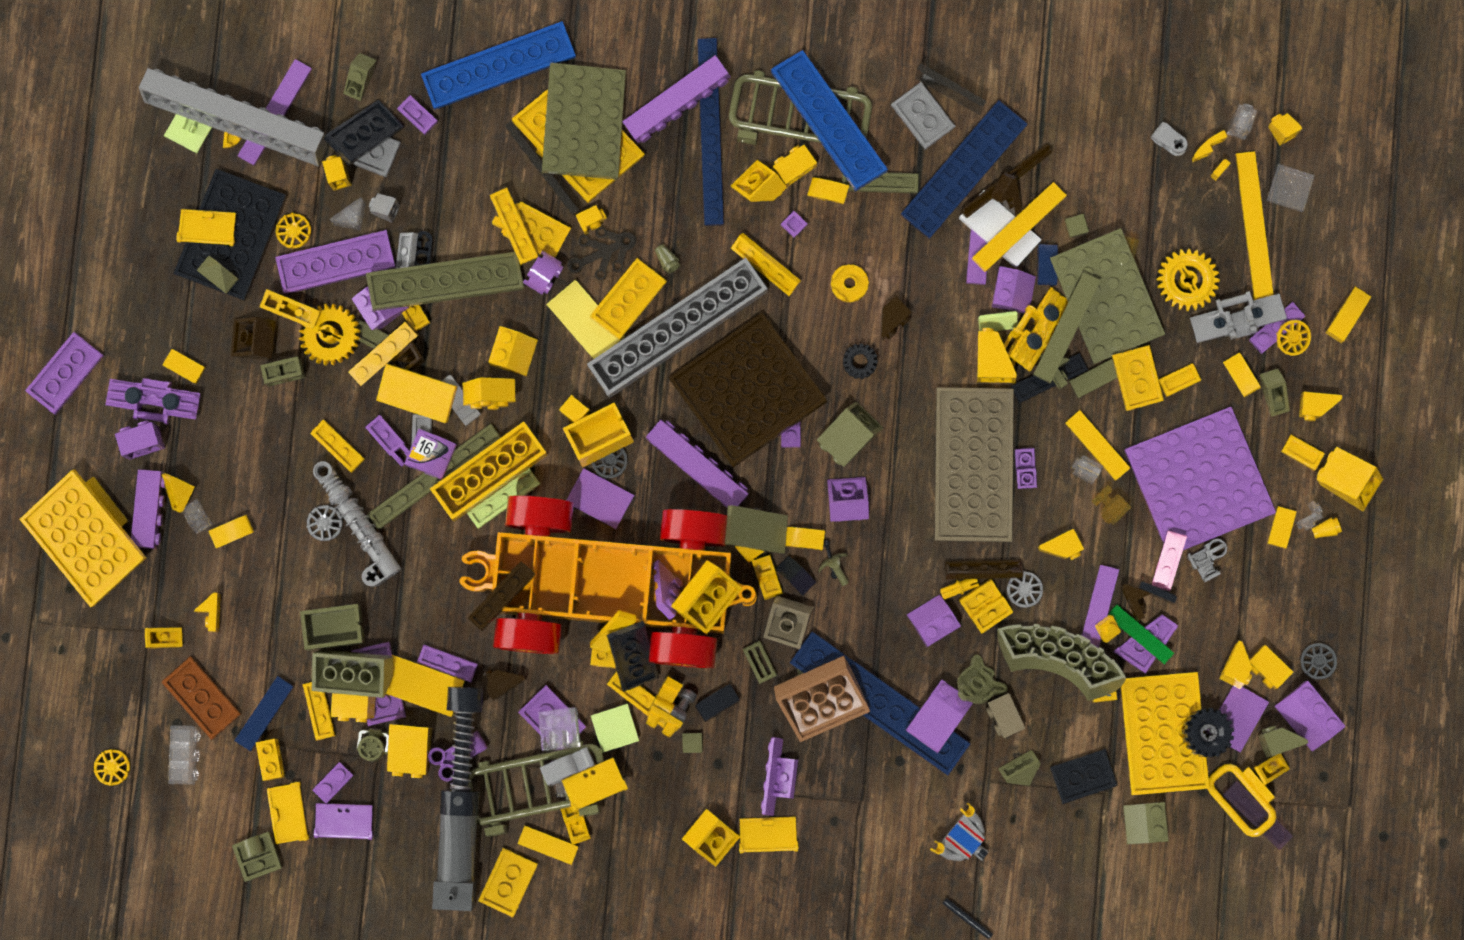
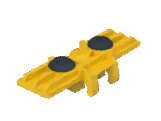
M1052 287L1048 289L1037 309L1031 305L1025 308V314L1019 324L1011 331L1017 342L1009 357L1029 372L1034 367L1041 353L1044 354L1068 305L1067 299ZM1032 317L1035 320V327L1029 332L1027 329L1024 330Z

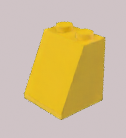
M983 328L982 331H978L977 382L1015 383L1016 372L999 333L992 328Z
M1336 447L1334 452L1332 451L1328 455V462L1324 468L1322 467L1319 470L1317 481L1322 487L1364 512L1383 478L1377 467Z
M389 725L387 771L392 772V776L403 777L404 773H409L411 778L422 779L423 775H428V754L431 748L432 729Z

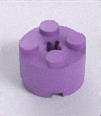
M543 250L541 252L543 257L540 258L538 256L527 274L529 280L524 279L523 281L525 285L541 295L543 293L548 294L554 284L551 280L554 276L558 278L563 270L562 262Z

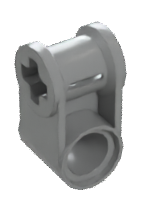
M1162 122L1151 136V139L1157 145L1163 147L1174 156H1181L1186 151L1187 140L1165 122ZM1181 143V148L1176 149L1175 144Z

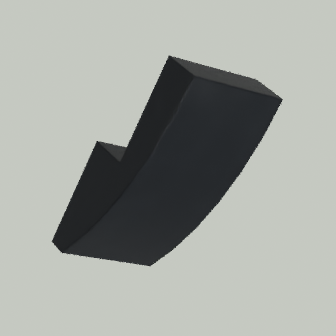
M729 684L696 704L695 707L703 720L707 722L720 715L722 711L739 703L740 699Z

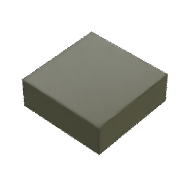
M1084 214L1065 219L1070 238L1089 232Z
M702 733L682 734L683 753H702Z

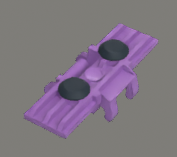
M143 378L142 383L110 379L105 405L134 410L133 419L136 420L139 418L160 421L168 425L170 416L196 420L201 393L170 388L172 387V382L151 380L149 378ZM148 404L160 406L164 410L163 414L141 411V407Z

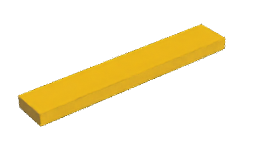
M1053 182L974 255L972 260L986 272L1067 195Z

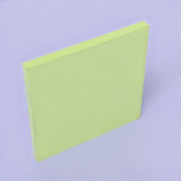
M176 114L164 136L198 153L212 127Z
M628 704L591 715L602 753L639 741Z

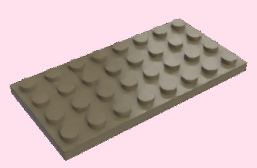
M936 388L935 541L1012 542L1014 389Z

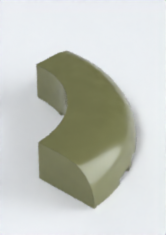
M1034 624V626L1011 625L997 630L1000 649L1011 672L1023 669H1040L1056 673L1076 685L1087 701L1115 692L1126 680L1117 663L1113 659L1111 660L1101 647L1097 648L1090 643L1089 639L1079 634L1074 635L1066 632V629L1051 626V628L1042 627L1040 624Z

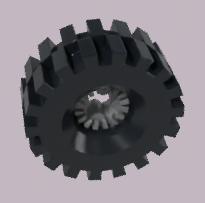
M1207 708L1195 711L1187 717L1188 721L1183 724L1185 726V730H1182V734H1185V738H1182L1183 742H1187L1186 748L1188 750L1191 749V753L1199 755L1198 757L1220 756L1232 745L1230 741L1234 740V736H1231L1234 728H1231L1230 724L1233 723L1231 720H1227L1228 716L1225 713L1222 714L1218 709ZM1209 728V732L1212 735L1205 738L1203 731Z

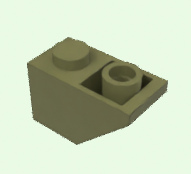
M359 53L350 64L343 94L361 101L373 76L377 60Z

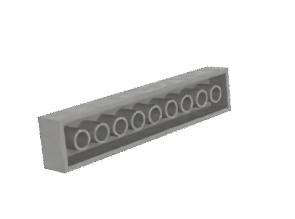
M147 68L139 86L144 103L318 167L328 147L327 142L323 139L325 136L324 132L317 127H307L300 121L288 120L284 115L272 114L265 108H255L246 101H236L230 95L225 94L223 96L217 94L213 89L201 88L194 82H184L178 76L165 75L159 69L152 70Z
M744 258L587 363V366L607 396L611 398L765 295L767 288L747 258Z

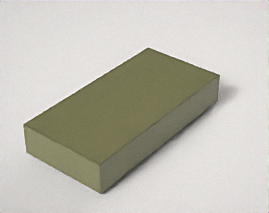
M356 319L359 324L355 328L360 329V332L356 334L360 337V340L357 341L372 349H375L389 336L378 329L371 330L368 324Z

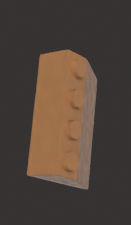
M844 656L774 686L776 700L800 742L870 712V708L854 673Z

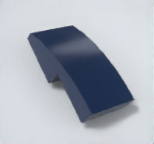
M1038 244V285L1056 286L1058 277L1050 258L1058 255L1057 245Z

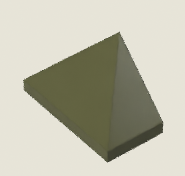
M210 256L197 269L199 273L226 294L239 280Z
M1031 750L998 768L1007 783L1030 786L1041 763Z

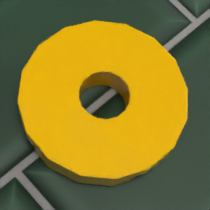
M843 265L835 270L832 275V292L836 298L843 302H856L863 298L868 290L867 274L857 265ZM846 279H853L855 286L847 288L844 285Z

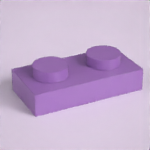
M411 95L397 108L424 135L438 123Z
M339 762L312 791L327 804L354 775Z

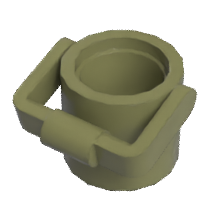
M361 729L357 743L359 755L371 762L380 760L384 754L388 755L389 733L382 732L380 729ZM362 734H368V736L362 739ZM377 737H386V745L380 738Z

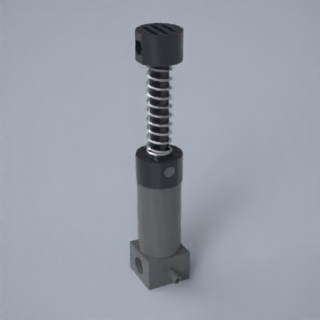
M448 687L447 710L457 713L454 715L456 717L454 722L456 729L453 730L456 733V736L453 737L455 744L452 745L455 748V752H452V755H454L452 760L454 767L451 768L454 773L451 775V778H453V782L450 783L451 787L441 790L437 879L434 881L432 909L472 911L475 908L477 880H474L480 792L472 791L468 784L471 782L469 775L472 774L469 772V767H472L470 764V759H472L470 752L473 751L470 749L471 744H473L471 737L474 736L471 734V729H474L472 721H475L472 719V714L483 712L484 688Z

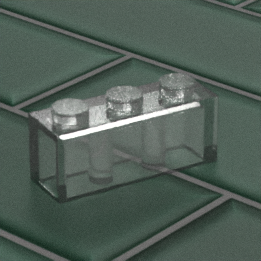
M170 726L168 784L195 785V781H198L199 772L196 769V761H199V750H196V746L200 740V731L197 730V726Z

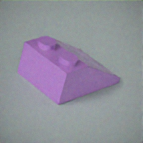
M941 680L906 731L938 753L973 703L961 700L958 696V691Z

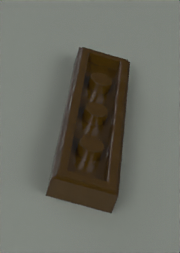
M1022 560L945 562L946 580L1023 578Z
M521 561L470 614L468 619L483 632L536 574Z

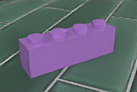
M138 470L131 539L138 548L157 549V545H160L161 542L159 526H162L163 523L161 507H164L165 496L162 494L163 488H166L162 477L163 472Z

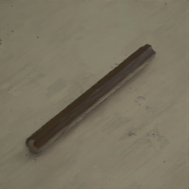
M1048 144L1044 145L1010 171L1009 174L1018 180L1053 152L1052 148ZM999 181L962 208V215L968 218L992 200L990 196Z

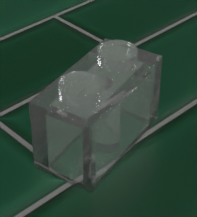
M1239 104L1233 113L1227 134L1245 140L1251 131L1257 110L1253 109L1254 107L1249 104Z

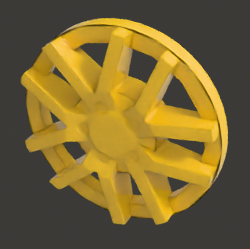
M291 213L284 215L276 225V237L287 248H300L310 239V223L300 214ZM292 217L293 223L289 224L287 218ZM295 217L301 218L299 221H295ZM285 220L287 226L281 225V223ZM305 221L306 225L300 227L299 225ZM279 228L285 229V232L279 233ZM308 228V234H305L302 231ZM301 234L306 237L304 241L299 238ZM280 236H286L284 241L281 240ZM289 238L292 239L290 245L286 244ZM295 239H297L300 242V244L294 245Z
M1299 320L1285 322L1280 326L1278 333H1276L1278 348L1283 353L1291 356L1303 353L1311 341L1309 327ZM1283 330L1287 332L1286 336L1281 334ZM1307 333V337H1302L1301 334ZM1301 341H1306L1304 346L1302 345ZM1296 345H1298L1301 350L1297 351Z
M115 749L102 752L94 762L96 778L101 783L109 786L121 784L130 773L128 757L123 752ZM110 753L111 760H107L105 754ZM113 753H118L119 756L114 759ZM101 757H103L105 763L99 762ZM123 757L125 761L119 764L117 761ZM125 764L127 765L126 771L121 769L120 767H122ZM97 765H104V769L97 770ZM119 771L125 774L123 778L117 774ZM104 772L103 777L101 778L98 773ZM107 775H110L109 782L105 781ZM114 776L118 778L119 781L113 782Z

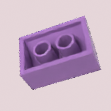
M1308 681L1303 682L1275 705V708L1299 736L1308 740L1306 745L1311 751L1327 742L1345 727Z

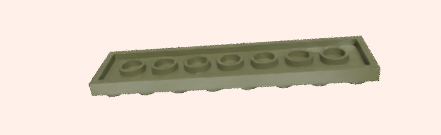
M515 252L366 273L372 311L524 289L519 260Z

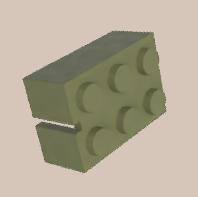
M353 604L300 611L304 650L311 651L365 644L363 626L359 625V623H363L361 605Z

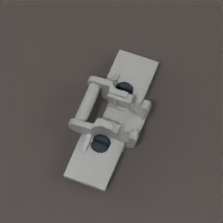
M1248 291L1244 295L1222 301L1220 299L1216 300L1218 310L1190 318L1197 343L1222 336H1229L1230 340L1257 333V328L1260 326L1286 320L1287 317L1280 294L1252 300L1250 291ZM1248 301V306L1244 307V310L1241 312L1230 314L1228 311H1223L1225 307Z

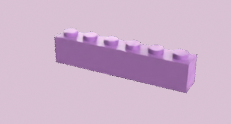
M715 55L622 122L638 143L646 142L651 138V134L655 131L663 130L669 121H674L681 117L682 112L686 109L694 108L698 104L697 101L709 97L714 89L718 86L723 87L726 85L731 77Z
M660 420L646 436V440L727 508L728 505L740 506L748 497L746 492L748 489L740 482L736 484L732 481L733 476L726 470L723 472L717 468L719 464L712 458L706 459L702 455L704 452L698 446L692 447L688 443L689 439L684 434L680 433L678 435L673 431L675 427L667 420L665 423Z

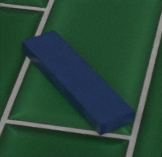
M277 676L234 741L247 750L252 751L256 742L259 741L294 686Z

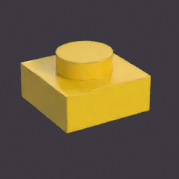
M1110 615L1095 625L1102 641L1106 643L1121 632L1114 617Z

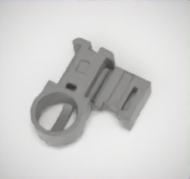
M1221 539L1212 540L1204 545L1205 549L1193 555L1187 554V559L1191 562L1192 568L1198 569L1204 582L1221 574L1220 571H1215L1212 566L1214 562H1211L1223 557L1227 552L1226 543ZM1212 543H1221V545L1210 550ZM1224 548V551L1221 555L1215 556L1212 554Z

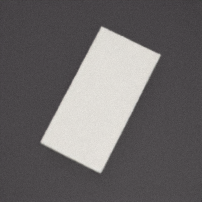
M994 199L990 200L970 217L965 218L963 215L959 217L965 225L987 243L1015 218L1012 213ZM1030 230L1002 257L1017 268L1042 239Z

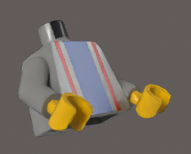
M967 803L969 806L967 811H964L962 808L960 809L964 815H962L941 843L936 840L934 841L938 846L935 850L930 848L932 852L954 861L968 860L972 854L981 861L987 856L989 851L981 846V843L985 840V830L982 821L969 803Z

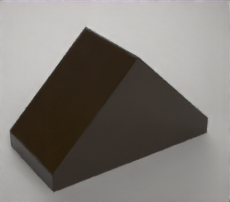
M414 342L408 344L390 360L394 366L409 371L425 363Z

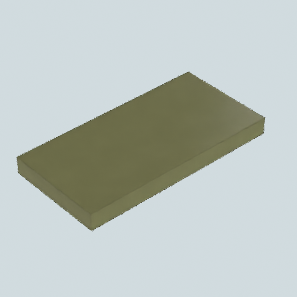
M728 505L725 544L785 554L788 515Z

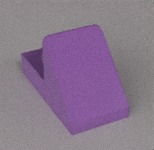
M800 422L781 434V448H800Z

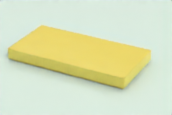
M576 280L546 304L593 359L625 338L623 336L621 340L617 339L590 318V315L598 305Z

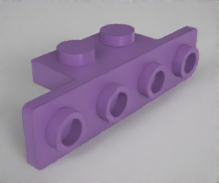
M771 737L768 745L769 759L766 763L767 775L763 786L762 815L774 816L776 797L794 798L798 760L781 758L783 739Z

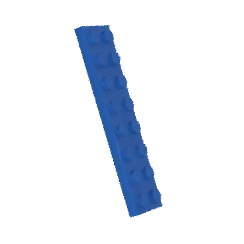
M563 21L421 73L433 108L436 110L550 67V63L560 64L576 58Z
M803 50L771 69L775 79L855 191L887 172L888 169Z

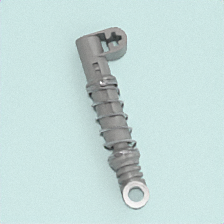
M318 462L313 468L314 476L323 485V488L326 489V493H329L331 505L337 504L334 509L339 510L341 513L340 518L343 517L347 522L346 526L349 525L353 533L351 535H356L359 540L357 543H361V549L367 552L374 562L363 571L362 580L370 587H377L398 573L402 568L384 544L381 533H377L374 529L375 524H371L369 516H365L363 513L364 508L358 506V499H349L352 494L351 489L342 484L339 476H337L334 468L329 463ZM327 467L328 474L321 477L319 474L320 469ZM377 566L384 577L381 579L380 576L376 575L374 582L368 580L370 573H377L374 569Z

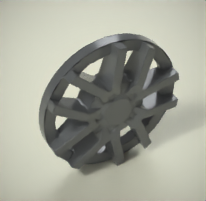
M623 448L619 449L621 453L617 456L613 452L599 459L602 460L603 464L595 466V462H593L592 466L595 472L601 477L610 479L621 475L625 471L628 462ZM624 455L625 461L618 460V458ZM617 462L624 464L622 469L616 466ZM604 467L603 474L597 468ZM607 468H611L610 475H604ZM613 468L619 470L620 472L613 475Z
M1315 643L1305 648L1302 652L1300 664L1307 676L1320 680L1333 674L1337 666V657L1329 646ZM1315 646L1319 647V654H1316ZM1322 647L1326 648L1328 652L1323 654ZM1310 648L1312 655L1306 653ZM1331 653L1333 658L1327 660L1325 656ZM1304 656L1310 657V662L1304 661ZM1333 661L1332 668L1327 664L1328 662ZM1304 664H1310L1308 670H1306ZM1324 667L1330 670L1328 674L1323 670ZM1312 668L1316 669L1314 675L1309 673ZM1320 670L1324 676H1317L1318 671Z

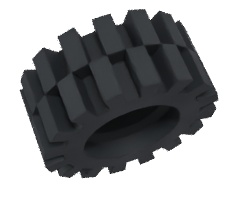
M862 343L860 345L854 344L844 354V370L854 379L860 378L862 380L866 377L868 378L875 372L877 367V355L869 345H863ZM859 354L864 355L868 360L866 367L858 369L853 365V358Z

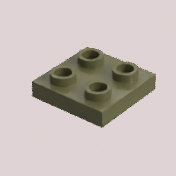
M270 832L232 845L245 882L282 869Z

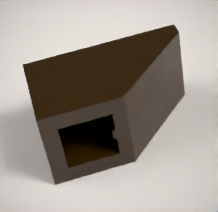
M897 296L885 305L881 311V339L883 341L886 338L890 340L897 333L896 329L900 325L904 327L911 320L912 312Z

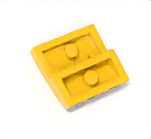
M988 579L958 600L981 634L1013 613L1009 604L991 579Z

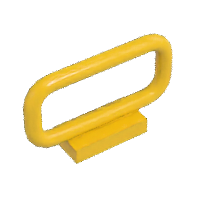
M1224 764L1210 775V789L1207 790L1247 836L1258 837L1273 826L1276 821V811L1270 802L1275 797L1249 767L1242 772L1236 765ZM1229 771L1234 773L1269 815L1267 821L1257 829H1251L1215 788V781L1224 773Z

